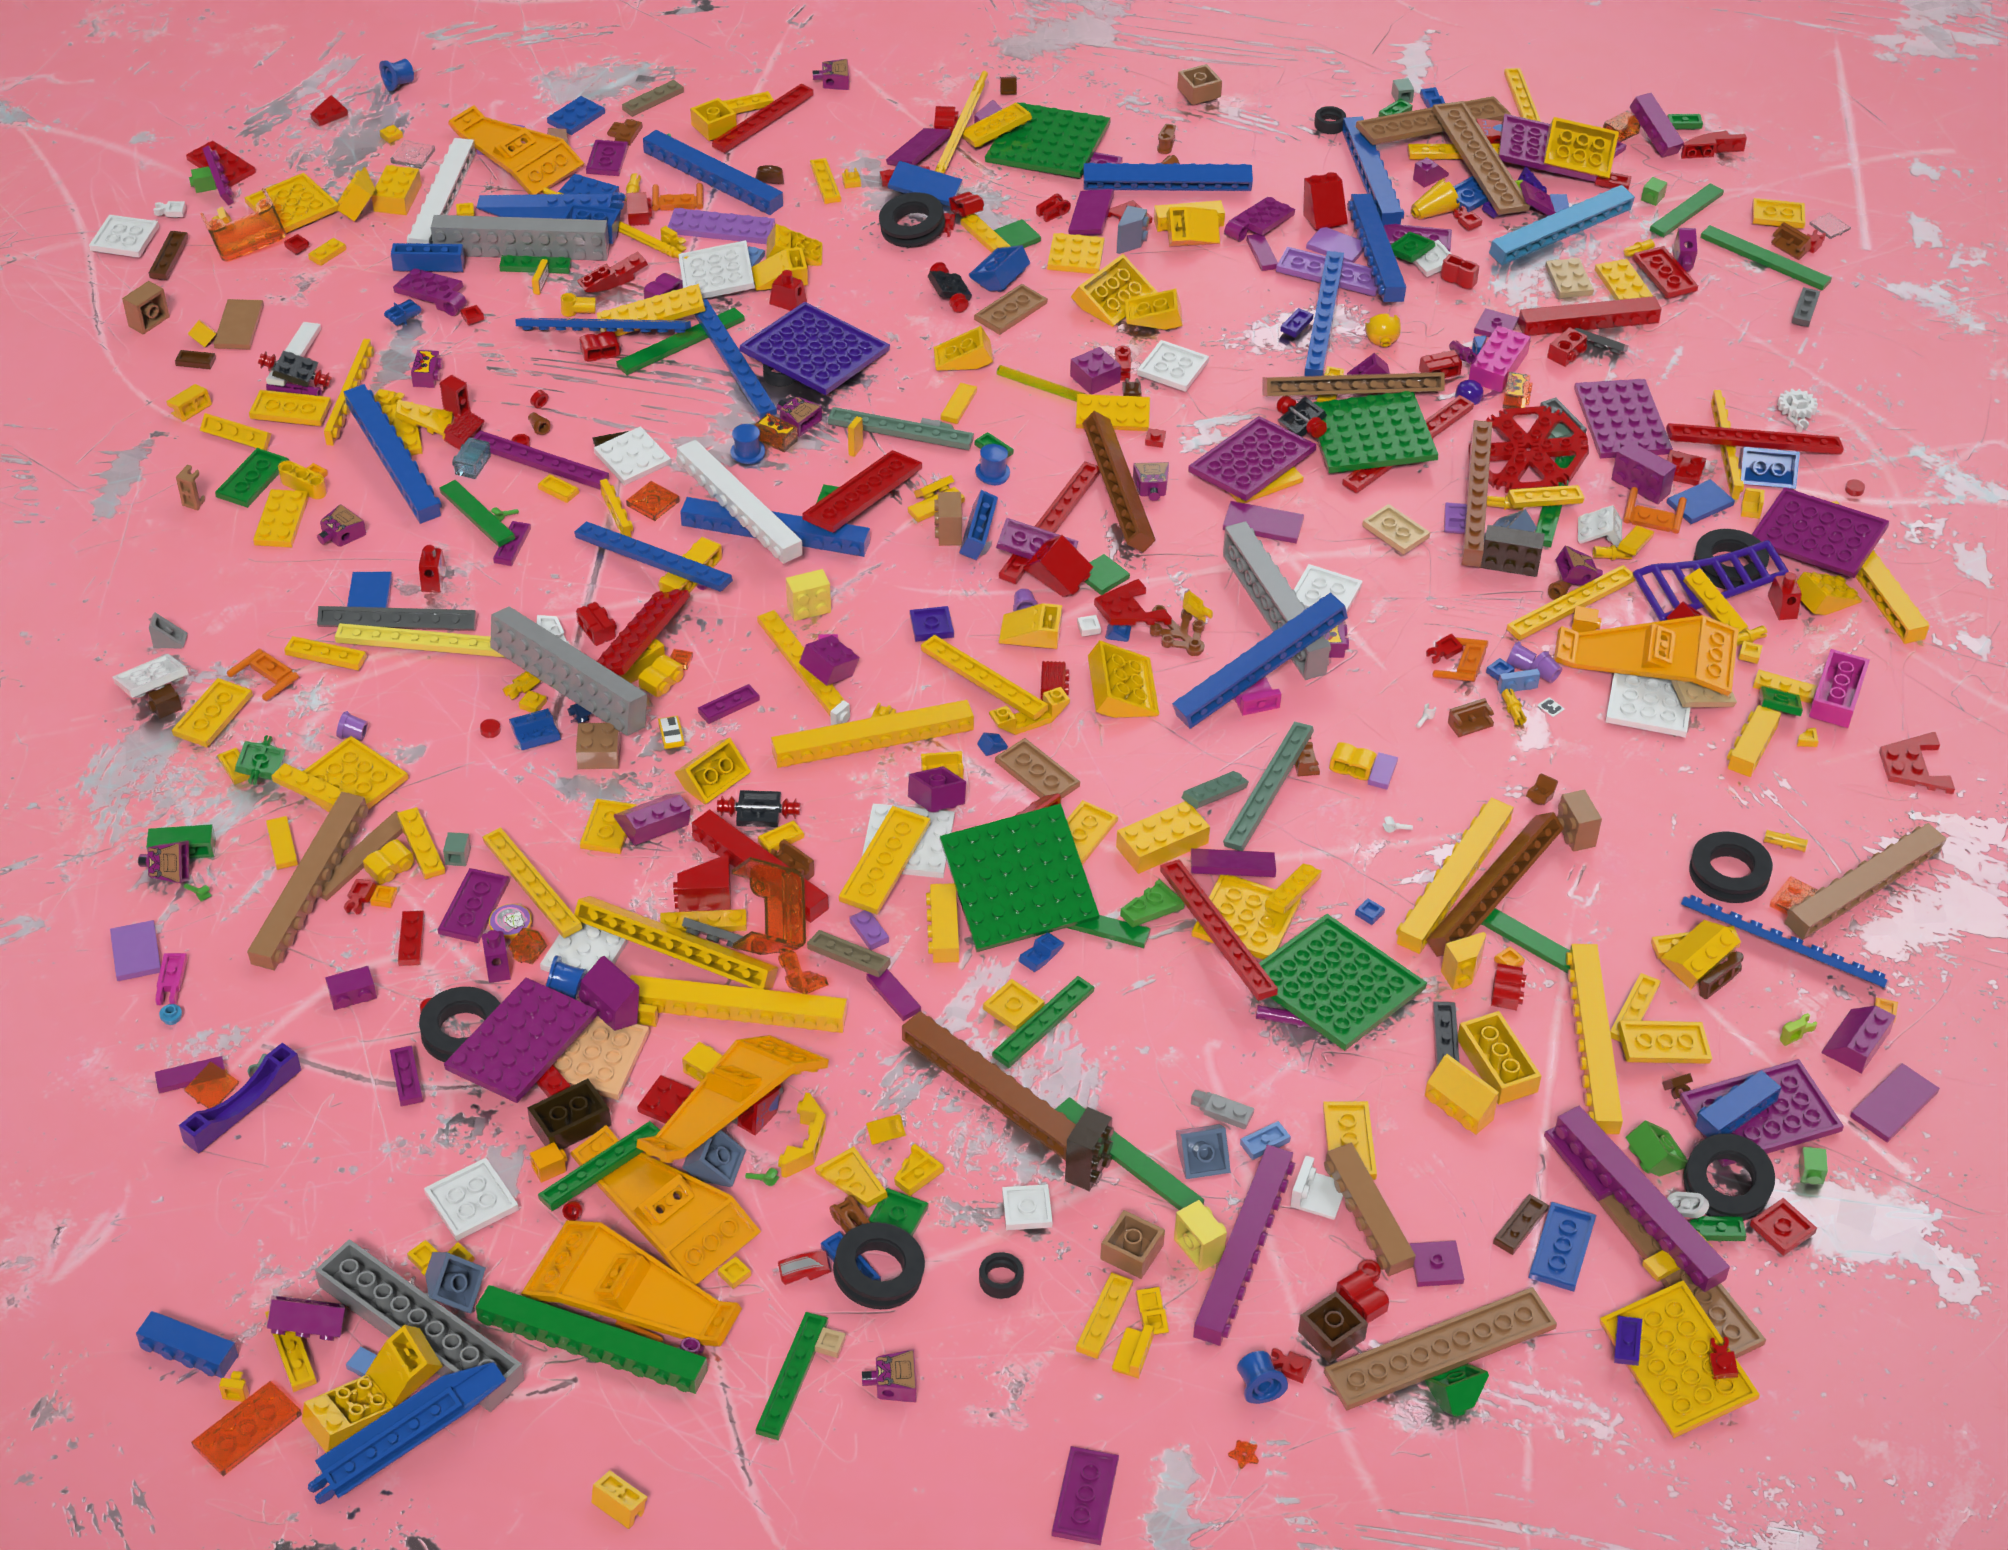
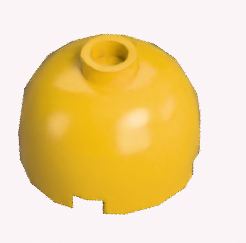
M1386 313L1371 317L1368 324L1367 322L1365 323L1368 339L1378 346H1390L1401 334L1400 318L1397 315L1389 317V314Z

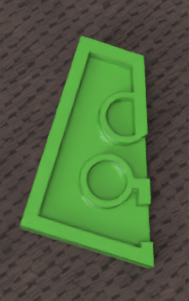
M1159 879L1155 882V886L1144 890V894L1141 897H1135L1121 908L1120 916L1131 927H1135L1184 909V902Z

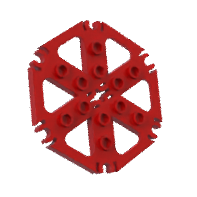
M1547 406L1500 410L1499 417H1495L1492 414L1491 419L1488 417L1485 421L1492 422V428L1496 429L1507 442L1491 443L1490 461H1509L1500 473H1493L1489 469L1488 483L1493 488L1496 485V490L1505 486V493L1512 489L1559 486L1558 482L1567 485V480L1570 483L1589 454L1587 435L1564 411L1561 415L1560 409L1555 413H1551L1552 408L1550 406L1548 408ZM1537 414L1539 417L1528 433L1513 419L1516 415ZM1561 422L1574 433L1571 437L1549 438L1551 432ZM1471 442L1469 443V447H1468V448H1469V458H1470V445H1471ZM1576 455L1567 468H1560L1550 458ZM1529 466L1543 479L1542 481L1520 482L1519 480Z

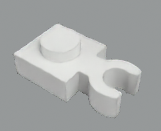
M168 201L167 204L157 202L155 203L156 208L153 209L154 215L160 216L165 214L166 217H183L186 209L185 201Z

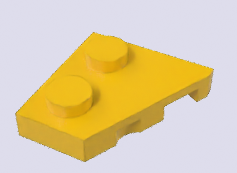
M913 1144L908 1159H904L902 1168L894 1177L895 1185L911 1196L944 1172V1165L918 1145Z

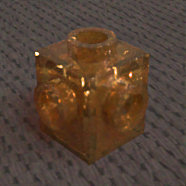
M524 927L508 945L516 961L533 964L548 946L539 931Z

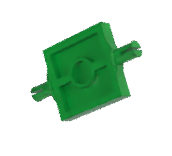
M268 735L264 736L263 743L244 742L235 766V772L250 775L248 779L250 784L252 782L253 785L257 784L258 777L272 780V775L283 763L286 749L272 746L273 738L271 736L269 738Z

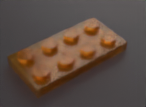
M269 1381L196 1437L191 1443L193 1448L222 1476H225L299 1418L302 1412L274 1383Z

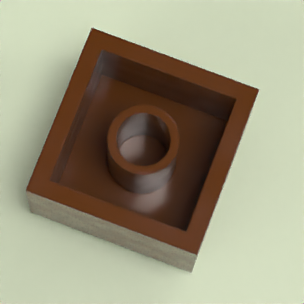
M1335 1291L1300 1315L1298 1332L1330 1364L1365 1340L1368 1323Z

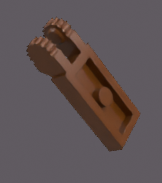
M1737 951L1732 952V954L1728 955L1727 961L1719 964L1709 975H1705L1700 981L1699 996L1708 999L1741 972V962L1744 955Z

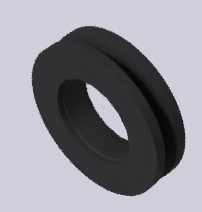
M912 192L899 195L888 201L880 210L879 223L882 235L889 243L900 247H916L929 243L941 234L945 227L943 206L936 197L927 193ZM920 213L928 216L926 220L914 226L897 224L900 218L908 214Z
M1713 530L1704 534L1698 540L1693 561L1714 557L1713 555L1718 552L1740 550L1761 541L1741 530ZM1763 549L1756 553L1767 569L1769 553L1766 549ZM1748 555L1743 556L1749 563L1743 567L1751 580L1754 581L1762 578ZM1720 563L1734 587L1744 584L1735 567ZM1712 565L1701 567L1705 575L1716 587L1726 589Z
M1730 831L1715 832L1700 839L1693 849L1689 865L1691 879L1699 890L1711 898L1727 903L1749 902L1761 896L1768 887L1773 870L1772 858L1761 843L1747 835ZM1718 857H1733L1747 864L1751 873L1745 877L1731 878L1716 871L1710 862Z
M456 987L435 995L424 1006L419 1019L421 1039L425 1049L434 1058L446 1062L469 1037L455 1038L446 1035L440 1029L442 1023L449 1017L460 1013L475 1014L485 1021L501 1003L491 993L475 987Z
M1717 1134L1702 1140L1691 1152L1684 1169V1186L1686 1192L1699 1193L1708 1200L1709 1208L1705 1213L1706 1215L1742 1217L1743 1221L1756 1216L1766 1206L1774 1190L1775 1171L1766 1152L1755 1142L1740 1135ZM1728 1159L1736 1161L1744 1166L1750 1174L1752 1180L1750 1191L1735 1197L1720 1193L1709 1183L1706 1174L1707 1167L1715 1160Z
M866 1223L848 1231L839 1242L833 1264V1273L840 1290L855 1303L872 1309H891L905 1304L916 1294L924 1273L925 1259L918 1242L905 1230L887 1223ZM878 1250L887 1252L894 1256L901 1264L902 1273L900 1276L889 1281L872 1280L858 1269L855 1260L866 1251Z

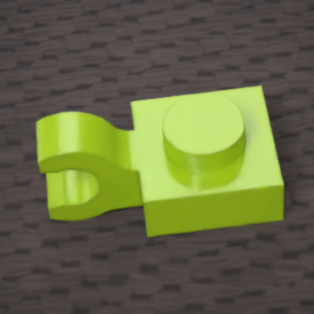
M1809 1013L1783 1026L1780 1041L1784 1046L1801 1039L1804 1033L1812 1032L1816 1029L1818 1024L1816 1021L1808 1023Z

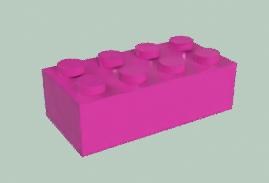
M1497 326L1477 355V360L1471 364L1469 380H1475L1482 387L1502 393L1513 377L1511 373L1517 371L1527 356L1531 336L1507 329L1506 327Z
M1831 649L1809 717L1849 728L1870 659Z

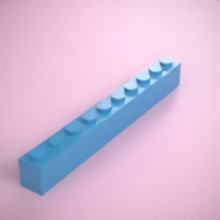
M1623 185L1612 188L1583 202L1574 204L1569 208L1560 210L1553 215H1548L1546 218L1535 221L1532 224L1523 226L1518 230L1509 232L1504 236L1495 238L1491 242L1489 254L1501 265L1507 264L1631 210L1635 196Z

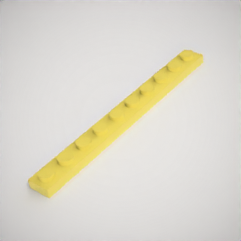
M341 623L335 635L336 643L504 657L490 648V636Z

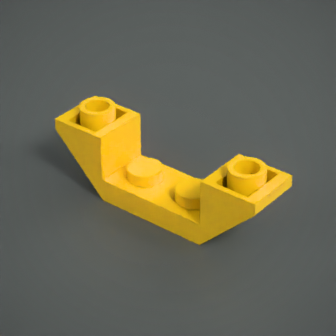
M1061 687L1044 692L1043 701L1048 704V710L1035 721L1021 712L1013 714L1007 705L989 711V715L998 728L1018 735L1052 723L1070 703V699Z
M805 1092L803 1101L798 1102L797 1114H800V1124L809 1125V1138L804 1140L802 1148L787 1145L785 1153L780 1154L778 1167H781V1175L784 1178L815 1164L826 1131V1115L812 1095Z

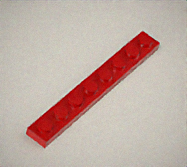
M802 83L713 140L712 147L723 153L729 151L813 96V89Z

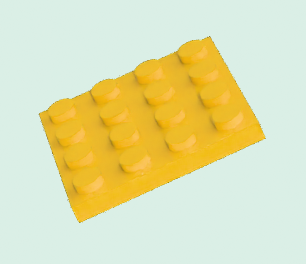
M304 172L244 197L245 203L279 235L286 234L322 217L338 211L339 204Z
M349 736L303 771L350 794L365 797L368 810L409 779L407 772L352 736ZM313 801L327 812H330V808Z
M1220 875L1209 899L1251 954L1256 958L1264 960L1279 949L1301 904V898L1284 914L1264 907L1266 899L1276 889L1233 875ZM1197 921L1192 929L1191 936L1214 943Z

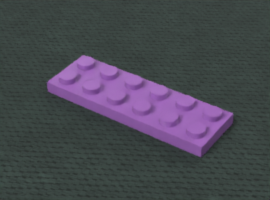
M674 208L668 227L677 232L678 235L730 241L746 240L749 243L767 244V237L775 226V218Z
M1287 246L1276 266V272L1321 283L1326 256ZM1343 260L1339 287L1376 296L1378 286L1375 285V278L1371 275V267Z

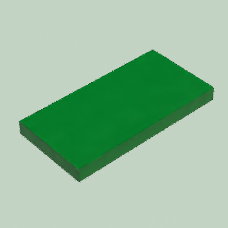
M256 448L215 491L216 497L248 508L279 475L278 465L283 461H289V458Z

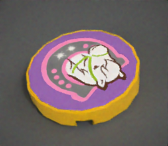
M502 905L496 908L489 917L490 930L503 931L504 938H510V941L524 937L531 929V913L522 905Z

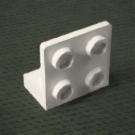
M1614 505L1578 517L1579 544L1606 536L1609 542L1611 541L1613 545L1618 547L1622 541V519Z
M1305 1156L1292 1191L1290 1207L1334 1220L1343 1195L1336 1190L1334 1178L1316 1173L1317 1168L1313 1167L1314 1158Z

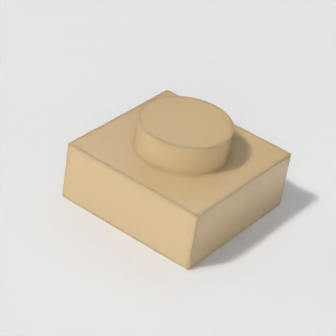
M823 1327L815 1345V1352L838 1358L846 1340V1334Z

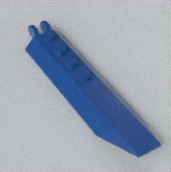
M614 192L613 194L479 195L476 208L499 217L562 219L570 203L622 210L624 206L623 201H625L626 196L622 192Z
M494 1362L443 1375L316 1459L315 1462L322 1474L309 1482L308 1490L314 1493L325 1487L327 1482L330 1485L321 1490L314 1500L317 1504L321 1505L330 1500L334 1494L339 1499L469 1412L506 1382L505 1377Z

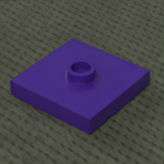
M948 606L909 610L915 642L926 641L933 635L941 639L954 638Z

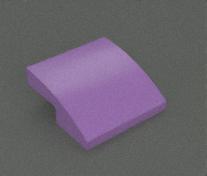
M1445 503L1444 532L1464 534L1466 504Z

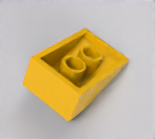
M1176 288L1125 300L1127 324L1164 330L1183 326L1181 303Z
M982 326L933 347L937 371L978 369L993 362L991 341Z

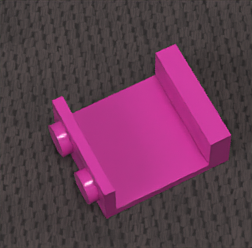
M1265 676L1236 696L1234 700L1242 716L1280 708L1282 694L1279 688L1272 690Z

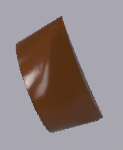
M763 165L757 168L756 179L765 183L784 184L781 167Z

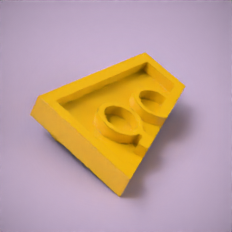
M398 400L395 417L411 425L425 427L427 432L431 434L436 432L442 435V439H444V430L448 424H451L453 412Z
M854 1146L814 1168L817 1175L847 1195H851L856 1201L867 1208L888 1197L886 1190Z

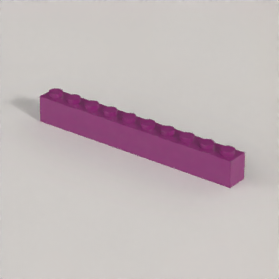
M1580 1105L1558 1116L1555 1127L1558 1137L1570 1146L1572 1152L1582 1159L1586 1167L1593 1171L1600 1179L1602 1185L1607 1187L1614 1194L1616 1200L1629 1210L1631 1216L1642 1224L1646 1232L1654 1237L1662 1250L1675 1260L1677 1266L1690 1276L1696 1286H1699L1703 1292H1706L1727 1279L1730 1266Z
M1267 1144L1196 1319L1194 1338L1221 1346L1223 1338L1229 1337L1232 1327L1229 1323L1231 1319H1236L1239 1306H1237L1238 1300L1243 1301L1246 1293L1244 1285L1246 1282L1250 1283L1254 1271L1251 1267L1253 1264L1257 1265L1261 1254L1259 1247L1260 1245L1264 1246L1268 1236L1266 1230L1267 1228H1272L1275 1218L1273 1212L1274 1210H1279L1282 1201L1280 1194L1281 1192H1286L1289 1183L1287 1177L1288 1175L1292 1176L1296 1163L1292 1162L1293 1152Z

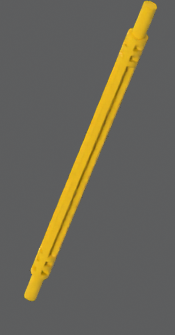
M982 71L979 80L975 82L936 166V172L945 173L983 91L984 82L988 76L987 71Z
M546 187L543 189V194H563ZM619 221L618 232L672 258L676 257L679 259L678 254L682 252L678 251L677 248Z

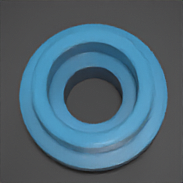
M169 1004L160 1010L159 1016L165 1024L174 1025L180 1021L182 1010L176 1004Z

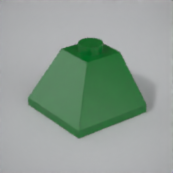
M1467 1363L1426 1379L1425 1382L1442 1411L1452 1416H1461L1467 1412L1466 1410L1475 1406L1489 1374L1488 1371Z

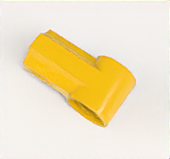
M572 293L561 295L562 315L571 317L576 313L595 314V298L576 297Z

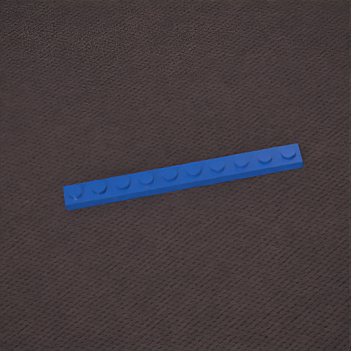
M704 299L706 311L694 314L758 417L762 419L767 415H776L777 408L708 300Z
M525 317L515 319L516 326H522L523 330H531L533 327H539V330H549V327H556V330H566V327H572L573 331H581L583 328H589V331H600V328H606V331H617V328H623L624 332H632L634 329H640V332H651V329H657V332H668V329H674L675 333H683L686 329L691 328V321Z
M587 521L574 531L575 537L720 592L733 581L731 574Z
M1693 895L1690 898L1684 896L1681 902L1682 905L1883 988H1886L1889 980L1885 979L1886 974L1877 970H1873L1872 973L1865 971V966L1853 961L1851 965L1843 962L1845 957L1833 952L1831 956L1823 953V948L1813 944L1811 948L1802 945L1804 941L1794 936H1791L1790 939L1782 937L1783 932L1771 928L1768 931L1762 928V923L1752 919L1750 923L1743 921V916L1732 911L1730 914L1721 912L1722 907L1713 903L1710 906L1704 905L1701 898Z

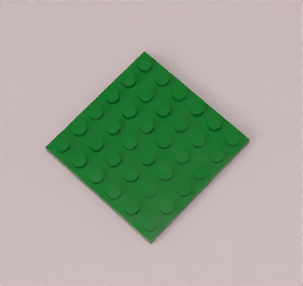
M1017 102L1031 113L1032 119L1024 125L1013 128L1010 132L999 135L988 150L985 162L1080 178L1083 174L1084 163H1089L1111 123V117Z
M1403 391L1313 402L1327 414L1323 419L1327 424V430L1324 435L1316 439L1328 473L1438 460L1437 449L1414 392Z
M1061 803L940 836V842L976 952L1099 919L1100 915Z
M1329 914L1321 917L1259 962L1278 988V995L1270 998L1344 1051L1425 990L1427 982Z

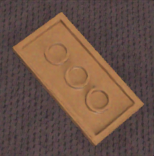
M1020 284L976 313L974 320L1001 335L1046 305L1048 298L1024 284Z
M227 299L213 343L214 348L250 350L264 306L263 300Z
M1023 738L995 757V762L1039 798L1059 793L1062 799L1080 787L1081 781L1026 738Z

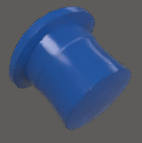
M407 59L393 63L384 60L379 63L381 78L388 91H394L400 84L413 82L414 71Z
M741 424L735 427L732 431L734 445L730 450L731 457L743 464H756L763 460L765 457V446L759 441L760 430L758 427L752 424Z
M998 444L983 446L980 450L981 463L975 468L976 476L982 482L996 486L1005 483L1010 476V469L1006 465L1007 449Z
M555 955L546 986L577 1000L581 980L586 975L587 970L567 965L562 962L561 956Z
M1255 1351L1247 1354L1239 1361L1237 1371L1246 1384L1244 1397L1247 1402L1253 1404L1270 1402L1281 1397L1288 1389L1286 1376L1282 1372L1275 1370L1271 1356L1267 1352Z

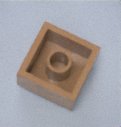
M1208 64L1178 71L1177 88L1194 105L1220 98L1222 80Z
M147 281L122 298L128 326L143 335L170 317L164 289L150 281Z
M938 492V500H934V510L938 511L934 514V524L938 525V527H935V538H939V546H960L962 544L961 492Z
M578 723L576 742L578 769H619L621 738L620 731L614 728V725L611 723Z
M1586 790L1562 794L1558 805L1557 818L1564 828L1562 834L1564 835L1565 843L1569 844L1573 852L1596 847L1602 817Z
M1123 1210L1101 1243L1100 1260L1142 1279L1164 1246L1165 1229Z

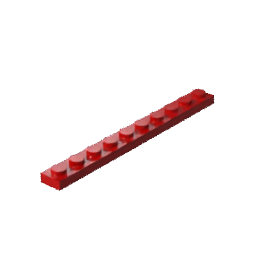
M1459 395L1427 418L1425 422L1431 437L1434 438L1470 412L1474 407V403ZM1394 466L1355 470L1343 479L1342 485L1358 493Z
M1668 423L1666 426L1670 441L1828 454H1842L1844 450L1841 440L1837 436Z
M1084 461L1034 527L1055 533L1100 474L1099 467ZM1013 554L999 572V578L1017 584L1026 572L1023 567L1030 559Z
M1180 859L1160 865V872L1257 1001L1278 995L1277 986Z

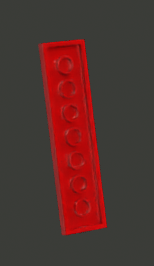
M891 450L803 512L802 520L827 531L835 532L921 470L922 462Z
M674 589L670 592L663 593L659 591L654 593L651 599L644 604V607L636 613L632 621L627 624L626 628L619 633V636L610 643V646L602 653L597 662L617 675H624L690 597L688 590Z

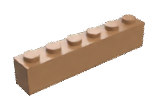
M1352 1142L1327 1151L1324 1162L1325 1170L1334 1178L1336 1190L1344 1196L1346 1208L1354 1214L1357 1228L1359 1231L1364 1232L1366 1243L1371 1251L1374 1250L1381 1270L1384 1269L1389 1277L1412 1268L1416 1255Z

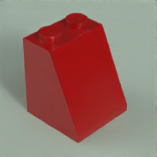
M1328 172L1325 175H1312L1304 178L1303 215L1316 230L1348 224L1343 181L1337 173Z
M1059 535L1045 541L1023 569L1053 591L1065 597L1067 595L1072 596L1079 590V584L1090 577L1091 574L1089 572L1093 569V566L1063 535Z
M729 855L718 857L677 873V882H673V893L678 895L674 896L675 909H679V912L731 910Z

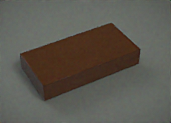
M180 350L176 357L175 365L211 370L216 360L215 353Z

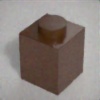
M171 684L148 693V708L151 713L155 712L159 719L182 710L179 695Z

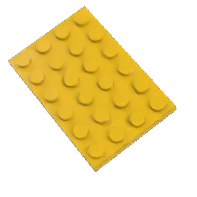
M1684 1280L1600 1318V1324L1614 1346H1616L1618 1316L1642 1319L1639 1366H1627L1673 1438L1759 1399V1392L1737 1359V1378L1713 1379L1709 1354L1713 1353L1710 1349L1711 1338H1714L1716 1345L1722 1346L1724 1345L1723 1338Z

